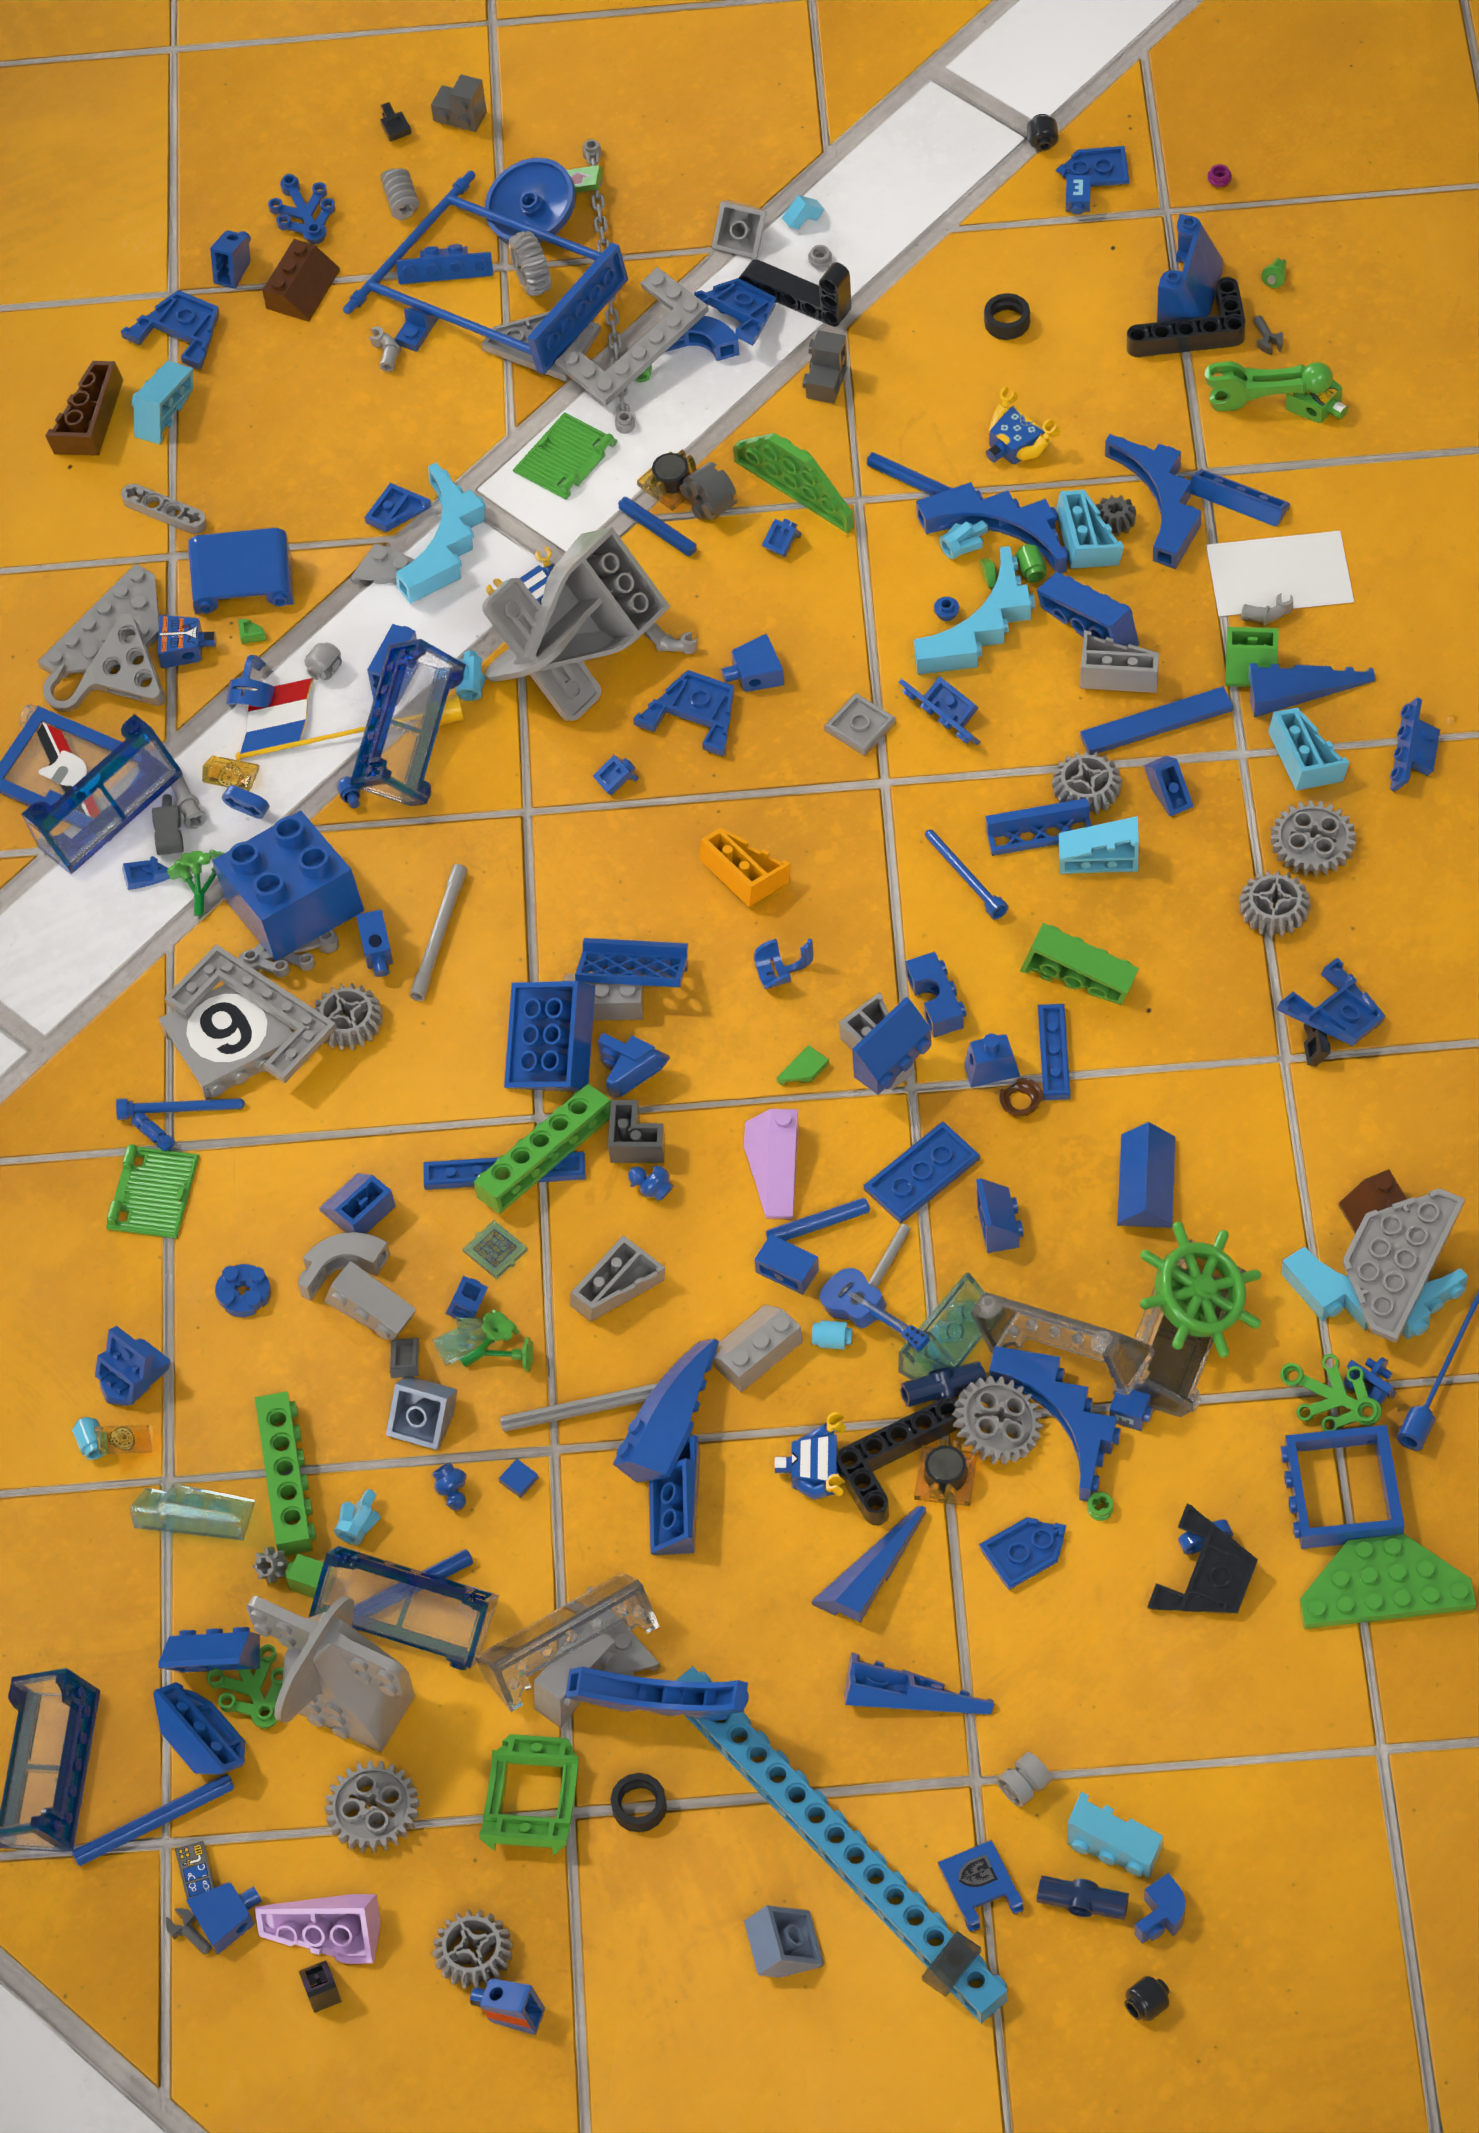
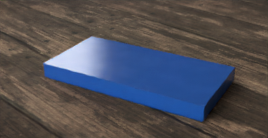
M942 1121L864 1185V1191L901 1224L979 1161L980 1154Z

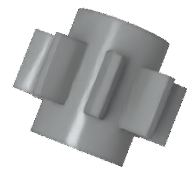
M274 1547L265 1548V1553L255 1554L257 1560L253 1568L259 1574L258 1579L267 1578L268 1582L272 1583L277 1582L278 1577H285V1570L290 1562L286 1560L284 1550L275 1552Z

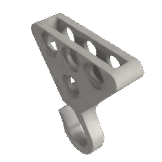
M129 613L120 615L70 699L59 701L54 698V689L60 683L68 668L65 663H62L46 679L43 686V694L46 701L52 708L61 712H69L79 707L86 696L93 690H101L156 706L162 705L165 701V694L140 627ZM136 635L132 642L126 643L128 636ZM144 657L142 663L134 665L136 658ZM121 666L118 673L110 674L114 667ZM146 679H152L149 686L142 687V683Z

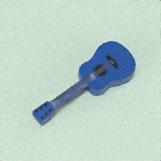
M846 1268L837 1272L826 1282L820 1292L821 1303L826 1312L834 1318L850 1320L860 1328L868 1327L876 1320L882 1321L902 1334L903 1339L917 1352L921 1351L930 1342L927 1334L913 1325L908 1326L886 1312L887 1304L881 1292L877 1288L870 1286L863 1273L857 1269Z

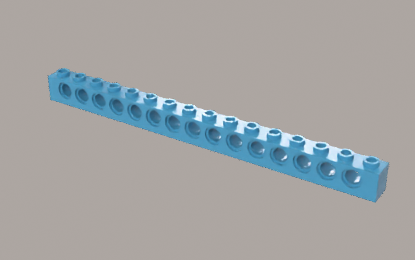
M693 1666L675 1680L712 1682L705 1672L699 1673ZM744 1712L728 1714L727 1721L724 1723H716L711 1720L683 1714L981 2024L1008 2001V1986L1005 1981L997 1974L993 1976L986 1969L987 1964L983 1958L977 1953L973 1955L966 1948L965 1940L958 1933L952 1934L948 1930L944 1918L938 1912L932 1913L926 1907L927 1903L922 1895L917 1891L913 1893L906 1886L907 1882L898 1871L892 1872L886 1866L887 1861L883 1855L877 1850L873 1852L866 1845L867 1840L858 1830L854 1832L847 1825L848 1821L839 1810L833 1811L827 1805L828 1800L819 1790L814 1791L808 1785L809 1781L800 1770L794 1771L788 1765L790 1762L785 1754L780 1750L775 1751L769 1745L768 1737L761 1730L755 1731L750 1725V1719ZM739 1736L747 1738L742 1743H736L733 1741L736 1737ZM757 1756H763L766 1758L761 1763H755L752 1761ZM776 1776H782L785 1778V1780L780 1783H775L771 1781ZM795 1796H802L803 1798H805L800 1803H794L791 1801V1799ZM814 1816H821L824 1818V1820L820 1823H813L810 1821V1819ZM834 1836L843 1838V1841L840 1843H832L829 1840ZM854 1856L863 1858V1861L858 1864H853L849 1860ZM872 1877H880L883 1879V1881L879 1884H872L869 1882V1880ZM893 1897H899L903 1900L898 1905L890 1904L888 1901ZM912 1918H920L923 1920V1922L917 1926L908 1923V1921ZM934 1938L943 1941L940 1946H931L928 1942ZM953 1959H959L963 1962L960 1967H952L948 1963ZM973 1980H979L984 1983L980 1988H972L968 1984Z

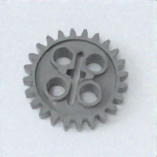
M1309 800L1308 806H1304L1302 802H1299L1298 809L1290 805L1289 813L1281 811V817L1275 819V826L1272 827V852L1278 853V861L1285 860V868L1293 865V873H1297L1302 869L1304 876H1307L1309 871H1313L1314 876L1317 877L1318 871L1321 870L1325 875H1328L1329 868L1337 872L1338 864L1345 866L1346 858L1351 859L1352 851L1355 850L1356 832H1354V824L1349 823V816L1342 817V809L1334 812L1333 804H1330L1327 808L1323 807V801H1320L1318 806H1314L1312 800Z
M989 1376L985 1382L982 1378H979L975 1384L971 1382L966 1390L964 1389L961 1392L960 1398L954 1404L957 1408L952 1413V1416L959 1419L955 1421L953 1427L961 1428L957 1437H965L967 1439L963 1444L964 1447L973 1446L972 1455L978 1451L981 1452L982 1461L987 1456H991L992 1464H995L999 1458L1003 1465H1006L1010 1459L1015 1463L1020 1456L1025 1458L1029 1451H1032L1037 1445L1035 1442L1041 1437L1038 1432L1043 1425L1037 1421L1041 1418L1042 1414L1034 1413L1038 1404L1029 1403L1032 1395L1027 1394L1024 1396L1022 1394L1023 1386H1020L1017 1390L1013 1388V1380L1006 1385L1004 1384L1003 1377H1000L996 1383L992 1376ZM981 1402L986 1403L989 1408L984 1407ZM1008 1407L1012 1408L1015 1413H1012ZM980 1427L984 1428L988 1434L982 1432ZM1006 1432L1012 1434L1014 1439L1010 1438Z
M371 1760L365 1769H363L360 1763H357L356 1772L347 1768L348 1777L344 1778L338 1775L339 1786L330 1785L331 1792L334 1795L326 1796V1801L330 1804L325 1807L326 1815H329L326 1820L328 1826H333L331 1828L332 1834L334 1836L339 1835L338 1838L341 1844L348 1841L351 1850L359 1844L361 1853L365 1852L367 1846H371L373 1853H376L378 1845H382L383 1849L388 1851V1842L390 1841L398 1846L397 1837L400 1835L407 1838L408 1835L405 1828L414 1829L415 1825L412 1819L419 1818L418 1810L414 1808L420 1807L419 1799L415 1798L418 1796L417 1789L411 1788L413 1786L412 1779H405L404 1770L396 1773L394 1764L386 1770L383 1761H380L377 1768H374ZM364 1786H373L368 1792L360 1791ZM390 1797H398V1800L392 1804L385 1802ZM351 1810L359 1811V1813L354 1817L346 1816V1814ZM377 1821L385 1822L380 1828H372V1825Z

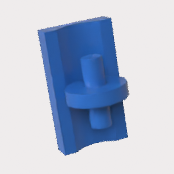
M1381 1357L1375 1362L1368 1358L1365 1365L1372 1369L1371 1372L1351 1359L1347 1368L1349 1369L1352 1366L1360 1367L1365 1373L1363 1381L1372 1385L1368 1391L1369 1398L1375 1399L1381 1405L1387 1397L1391 1399L1396 1394V1391L1393 1389L1394 1387L1379 1378L1383 1376L1389 1380L1393 1374L1386 1369L1387 1359ZM1358 1370L1351 1373L1353 1380L1360 1377V1371ZM1346 1375L1343 1384L1355 1392L1353 1383L1348 1380Z

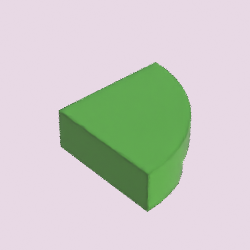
M989 558L980 559L985 582L988 588H992L997 582L994 562Z
M238 619L242 644L266 640L265 632L261 626L252 623L249 619Z

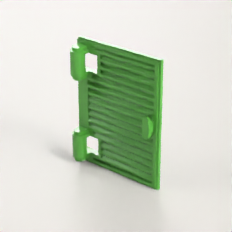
M564 412L512 471L567 500L571 495L570 489L574 485L579 486L605 457L607 447L613 448L618 440L612 434H606Z
M129 1144L122 1162L123 1169L116 1194L107 1215L106 1229L177 1239L199 1160V1154L162 1151L160 1149L137 1147ZM135 1157L144 1158L142 1167L134 1166ZM120 1212L129 1213L127 1222L118 1220Z

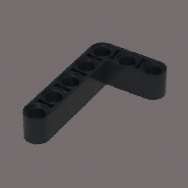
M753 259L739 276V279L776 297V303L833 327H837L852 307L850 273L843 264L838 262L831 264L819 280V285L757 259Z
M1223 277L1218 280L1216 286L1218 316L1131 326L1127 330L1128 354L1133 357H1145L1241 345L1245 340L1246 321L1238 282L1231 277Z
M941 1399L839 1450L837 1453L838 1474L845 1480L844 1485L869 1524L878 1526L885 1523L889 1518L887 1495L873 1474V1471L956 1431L958 1428L953 1427V1424L959 1418L942 1416L946 1413H953L957 1407L954 1406L955 1399ZM921 1425L929 1426V1428L925 1430L919 1429L918 1427ZM897 1437H902L905 1440L897 1442L893 1439ZM873 1449L880 1450V1452L876 1454L869 1453V1451ZM848 1461L855 1462L852 1466L844 1465ZM861 1483H866L869 1485L866 1488L857 1487V1485ZM875 1505L882 1507L880 1510L870 1509L872 1506Z

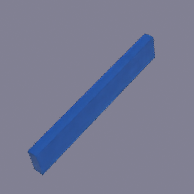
M1223 686L1080 731V737L1089 755H1094L1096 751L1101 753L1233 711V704Z
M570 1153L538 1182L586 1179L585 1153ZM499 1157L424 1162L425 1190L475 1187L473 1181L476 1180L480 1173L489 1169Z

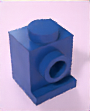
M463 1275L445 1314L470 1325L488 1287L476 1279Z

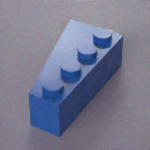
M1059 572L1054 573L1037 589L1041 608L1065 625L1070 622L1076 633L1083 638L1084 630L1092 632L1094 637L1104 640L1106 637L1114 639V643L1126 647L1129 644L1139 645L1133 612L1128 605L1121 604L1111 599L1108 595H1103L1093 590L1090 586L1083 585L1072 577L1065 576Z

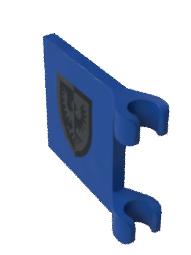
M992 1840L938 1862V1866L970 1932L980 1928L979 1917L974 1908L1000 1897H1006L1013 1914L1023 1911V1900L1016 1890Z

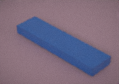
M1038 1005L1043 1100L1070 1099L1065 1005Z

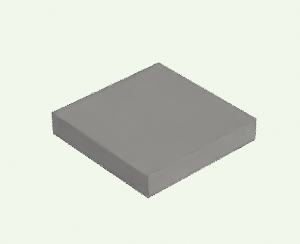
M855 693L825 724L824 731L865 756L895 725L896 717Z

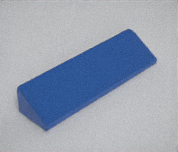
M1200 469L1191 476V494L1273 526L1279 525L1290 507V503L1204 469Z

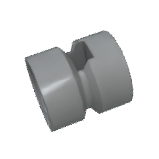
M1026 1752L1015 1762V1769L1008 1768L996 1778L998 1786L1005 1796L1018 1807L1024 1806L1034 1797V1790L1039 1792L1052 1781L1051 1774L1046 1766L1030 1752Z

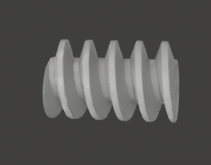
M402 168L386 170L381 174L380 178L391 214L397 220L408 219L419 207L417 194L410 178L411 175L408 170Z

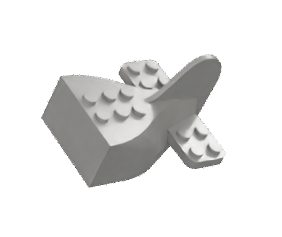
M613 527L582 533L550 572L545 584L541 605L519 578L507 579L483 602V613L509 647L508 650L499 655L488 666L485 675L492 682L530 675L564 720H577L601 696L600 685L583 661L614 654L630 646L671 606Z
M253 1596L247 1605L249 1617L254 1625L253 1629L264 1637L271 1635L277 1638L282 1645L288 1648L284 1657L282 1687L275 1705V1718L283 1723H287L297 1714L307 1717V1720L317 1727H328L332 1729L336 1736L342 1739L349 1737L381 1753L414 1699L415 1693L406 1668L352 1628L354 1600L347 1596H342L333 1603L327 1612L304 1618L261 1597Z

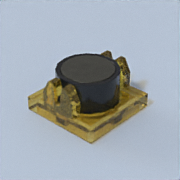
M683 449L678 453L670 451L669 453L662 454L655 459L652 467L637 479V486L673 511L687 499L682 495L679 487L683 484L684 478L697 470L696 463L691 455L686 458Z
M940 1439L936 1447L922 1445L914 1500L970 1506L978 1452L972 1455V1451L962 1450V1445L957 1440H953L952 1446H948L945 1439Z

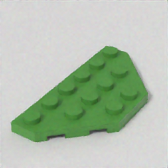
M776 433L739 440L733 446L735 463L848 534L854 528L852 510L808 451L801 450L793 445L790 440L782 438Z
M1398 1534L1347 1540L1300 1598V1608L1304 1629L1474 1610L1476 1608V1601L1471 1578L1407 1535Z

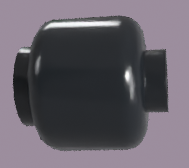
M1038 114L1028 122V141L1032 147L1046 151L1058 142V126L1054 118L1047 114Z
M1144 1976L1127 1989L1124 2004L1127 2011L1136 2020L1151 2021L1169 2007L1168 1994L1170 1991L1163 1980Z

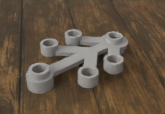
M330 930L276 962L269 961L273 960V958L259 943L254 949L243 952L239 956V960L256 971L263 969L274 973L277 977H285L290 972L288 963L299 966L304 971L311 970L315 966L312 954L304 953L297 955L295 953L318 947L323 953H332L338 949L339 941L337 934Z

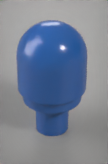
M349 776L341 778L337 784L341 799L349 803L351 808H357L360 805L358 800L360 789L357 782Z

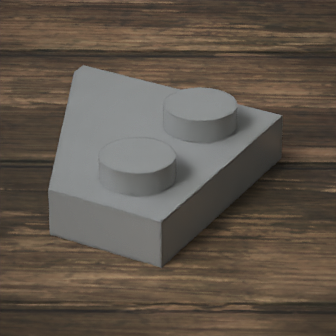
M375 543L351 576L352 583L360 584V580H374L375 584H397L396 572L415 559Z

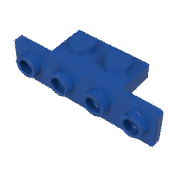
M453 244L443 249H439L436 246L426 247L420 251V258L396 261L399 284L493 275L491 252L468 253V246L462 247L461 244Z
M940 676L924 696L902 678L900 679L899 683L905 687L902 690L905 695L913 701L916 697L922 701L920 707L930 715L934 712L941 717L938 721L949 730L952 726L958 730L956 736L966 744L972 741L978 746L981 741L963 728L979 707Z
M1418 697L1410 703H1406L1400 713L1402 720L1397 732L1398 744L1393 756L1395 759L1394 768L1390 774V790L1394 792L1408 783L1411 768L1427 776L1434 771L1440 729L1419 719L1422 699Z

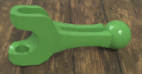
M1227 361L1210 364L1205 370V379L1207 384L1214 388L1210 394L1212 408L1216 411H1233L1243 407L1247 401L1264 396L1286 393L1304 394L1306 391L1314 394L1323 393L1332 385L1333 373L1329 366L1322 362H1313L1306 367L1298 365L1282 369L1244 368L1238 363ZM1221 373L1223 376L1214 377L1212 375ZM1221 397H1227L1223 401H1218Z

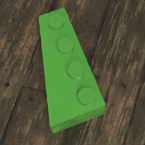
M1043 923L1020 972L1029 974L1031 970L1040 973L1041 979L1051 982L1052 978L1064 981L1068 988L1074 990L1085 988L1089 995L1122 1005L1139 968L1133 966L1127 960H1121L1110 955L1104 949L1095 948L1085 943L1079 937H1072L1062 932L1056 926Z

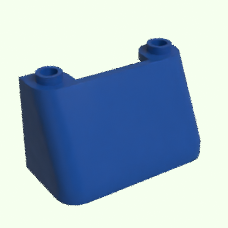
M1179 215L1177 222L1178 250L1176 262L1181 263L1182 261L1184 269L1183 271L1170 270L1162 274L1158 285L1157 322L1210 316L1216 295L1217 282L1221 278L1223 271V258L1200 220L1196 217Z
M266 528L197 535L189 539L188 555L195 614H208L216 610L218 599L266 595L267 600L275 606L281 607L294 604L292 555L288 537L284 530Z

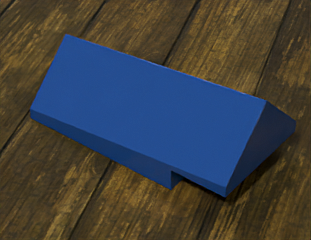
M1150 1122L1121 1134L1117 1226L1172 1228L1175 1136Z
M692 1435L688 1438L670 1478L649 1481L650 1550L652 1555L695 1553L700 1464L698 1436Z

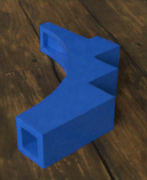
M1109 434L1105 441V457L1122 464L1135 473L1148 486L1156 499L1161 514V527L1153 545V561L1176 570L1201 527V511L1193 506L1186 505L1191 497V481L1182 476H1176L1181 467V451L1162 444H1158L1156 449L1152 450L1147 446Z
M969 482L916 501L917 518L926 534L951 529L955 523L962 525L965 522H969L975 525L983 520L988 524V530L1004 533L1021 540L1025 544L1038 546L1042 557L1048 561L1055 573L1066 572V561L1069 560L1066 548L1064 546L1061 547L1059 544V537L1056 532L1058 515L1054 507L1050 508L1046 499L1020 507L1016 498H1012L1009 491L983 499L979 490L976 491L972 483Z
M994 1346L989 1376L993 1377L995 1383L1000 1377H1003L1004 1384L1006 1385L1013 1380V1388L1016 1390L1023 1386L1022 1394H1031V1399L1047 1409L1062 1425L1072 1441L1079 1461V1500L1088 1502L1092 1492H1098L1100 1476L1096 1475L1097 1467H1103L1105 1453L1112 1454L1113 1444H1119L1121 1428L1116 1427L1117 1417L1091 1413L1093 1398L1088 1397V1387L1063 1383L1065 1368H1060V1357Z
M577 1667L569 1670L565 1698L625 1712L644 1710L670 1717L685 1714L706 1720L718 1721L727 1719L728 1714L744 1712L749 1694L747 1692L748 1682L740 1680L727 1682L670 1681Z

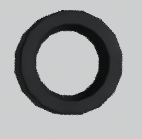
M1004 293L992 297L986 303L984 309L986 330L990 335L1003 340L1016 339L1022 336L1028 330L1030 324L1029 304L1017 294ZM1003 310H1012L1019 313L1021 318L1015 322L1002 323L995 320L993 316Z
M643 1773L627 1775L620 1779L612 1790L610 1800L613 1816L618 1824L626 1830L638 1833L649 1831L659 1825L665 1817L667 1803L664 1788L651 1775ZM639 1788L651 1791L656 1799L655 1808L652 1812L641 1817L629 1816L624 1812L621 1803L626 1793Z

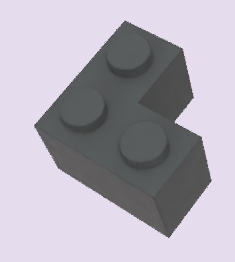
M461 74L453 88L442 85L431 104L433 121L476 132L487 113L482 80Z
M818 330L815 339H811L809 343L808 353L812 354L809 374L805 373L803 378V388H806V398L835 404L848 368L846 335Z
M611 1100L608 1139L610 1162L664 1163L663 1123H640L638 1100Z

